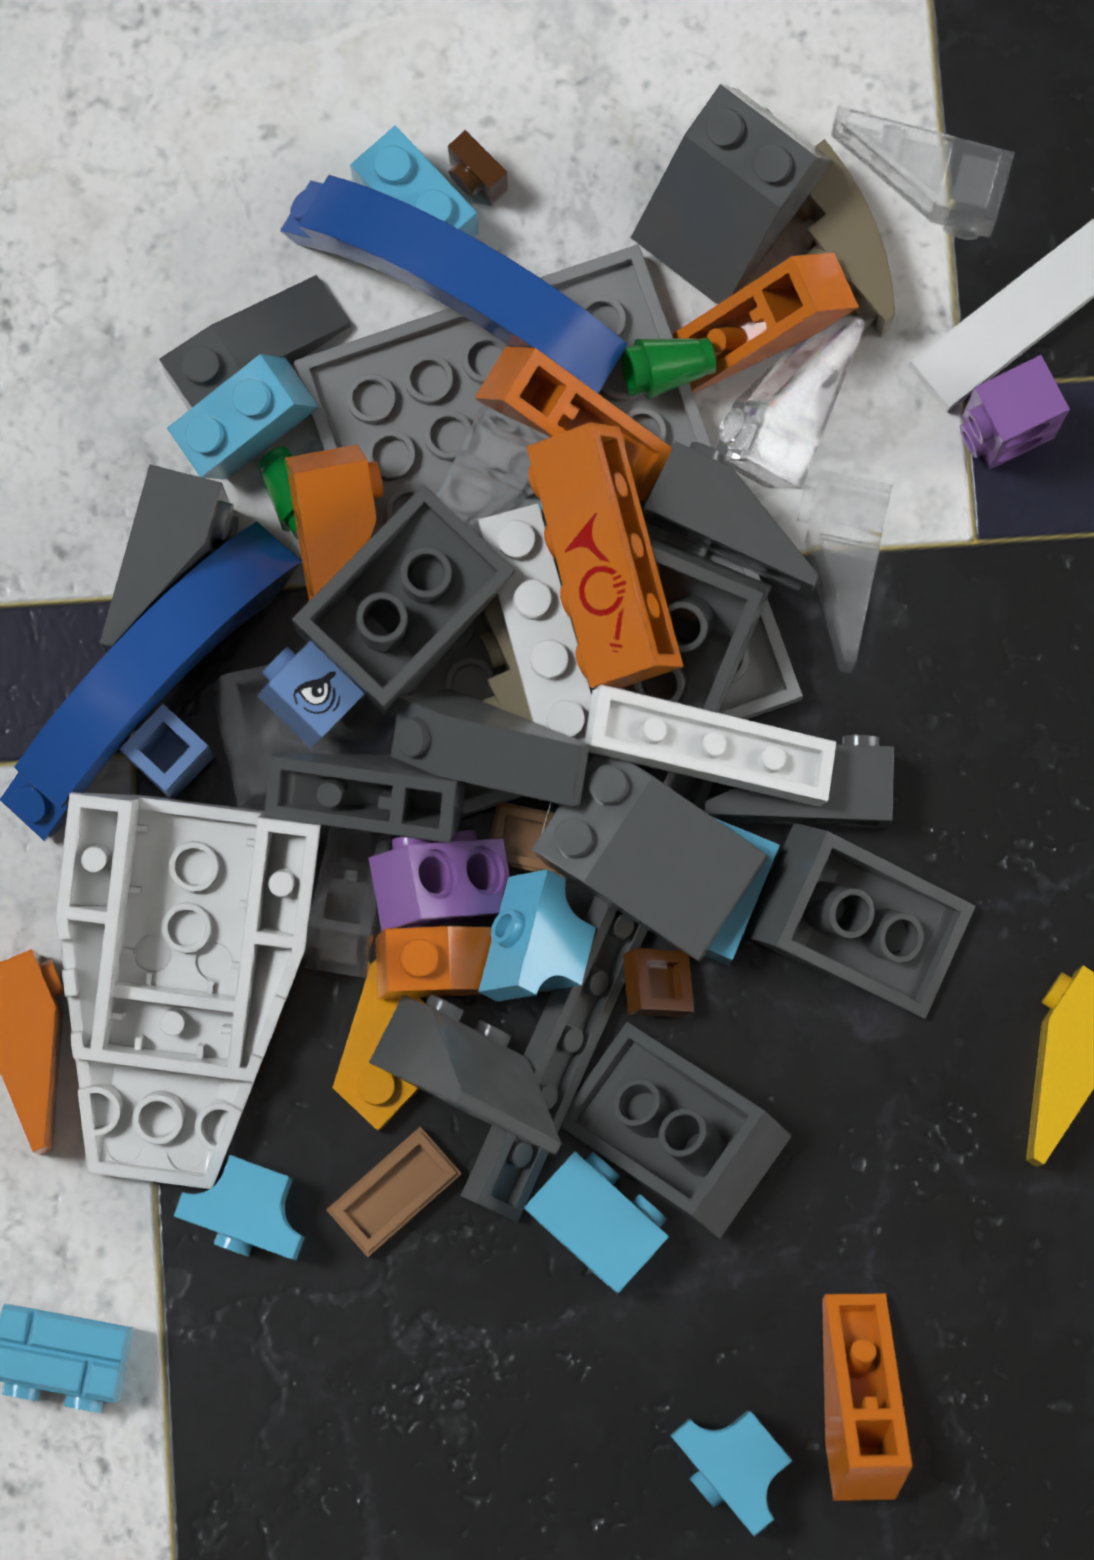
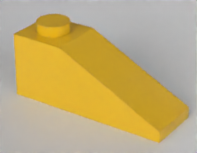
M1085 966L1076 970L1072 977L1061 972L1041 1002L1050 1010L1041 1023L1026 1161L1035 1167L1045 1164L1094 1089V972Z

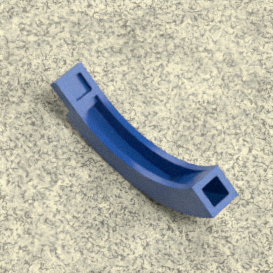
M328 175L324 183L310 180L306 189L294 199L290 215L280 229L295 244L354 260L423 292L479 325L508 346L538 349L597 393L600 392L628 345L580 305L505 255L456 227L370 187L332 175Z
M257 521L220 546L161 597L116 642L72 691L14 768L18 773L0 798V801L43 841L57 833L67 819L70 793H85L115 752L155 706L226 637L254 615L271 605L302 561Z

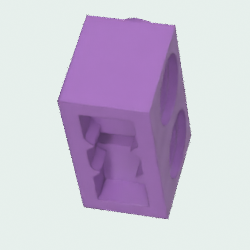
M1039 355L974 387L962 415L965 423L960 425V432L973 457L977 458L982 455L989 469H992L1055 438L1070 408L1042 355Z
M475 830L456 832L450 843H430V840L401 836L391 840L393 850L369 858L382 931L387 928L477 924L496 918L500 911L508 877H510L503 838L477 840Z

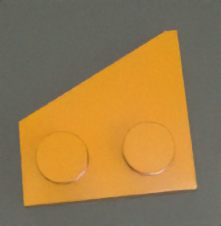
M375 959L370 965L333 1089L379 1132L414 1096L419 1088L369 1063L401 998L378 999L377 963ZM411 998L425 1004L420 998Z

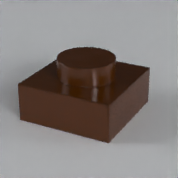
M466 130L448 145L449 164L452 166L448 173L465 194L473 198L479 193L491 206L508 190L507 171Z
M634 948L623 954L628 1015L683 1017L694 1012L689 955L678 950Z

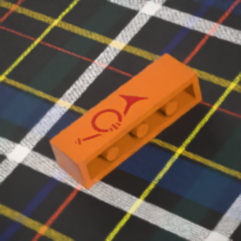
M590 422L526 446L531 463L528 469L529 482L533 492L541 501L547 524L544 528L545 543L549 552L557 561L563 584L560 587L561 603L566 614L572 619L578 641V646L576 647L577 664L581 673L588 679L590 688H597L601 684L620 689L682 668V659L620 427Z

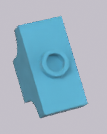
M549 869L508 877L500 911L492 925V941L479 993L495 1001H503L537 995L538 990L544 992L582 985L596 927L578 918L569 907L565 893V878Z
M231 1155L218 1183L203 1193L188 1194L182 1192L174 1216L218 1232L214 1245L249 1257L254 1245L297 1261L305 1239L304 1236L298 1234L290 1226L285 1214V1202L293 1179Z
M747 1410L732 1424L718 1430L703 1429L688 1419L670 1434L672 1439L699 1470L690 1480L714 1508L724 1500L754 1536L773 1520L766 1503L767 1489L773 1477L792 1460L751 1411Z

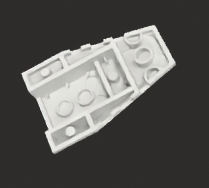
M70 793L55 921L57 937L61 943L64 966L62 975L65 997H68L72 1029L70 1038L73 1058L76 1060L79 1083L77 1092L88 1173L205 1189L214 1187L306 949L321 824L265 817V811L145 795Z

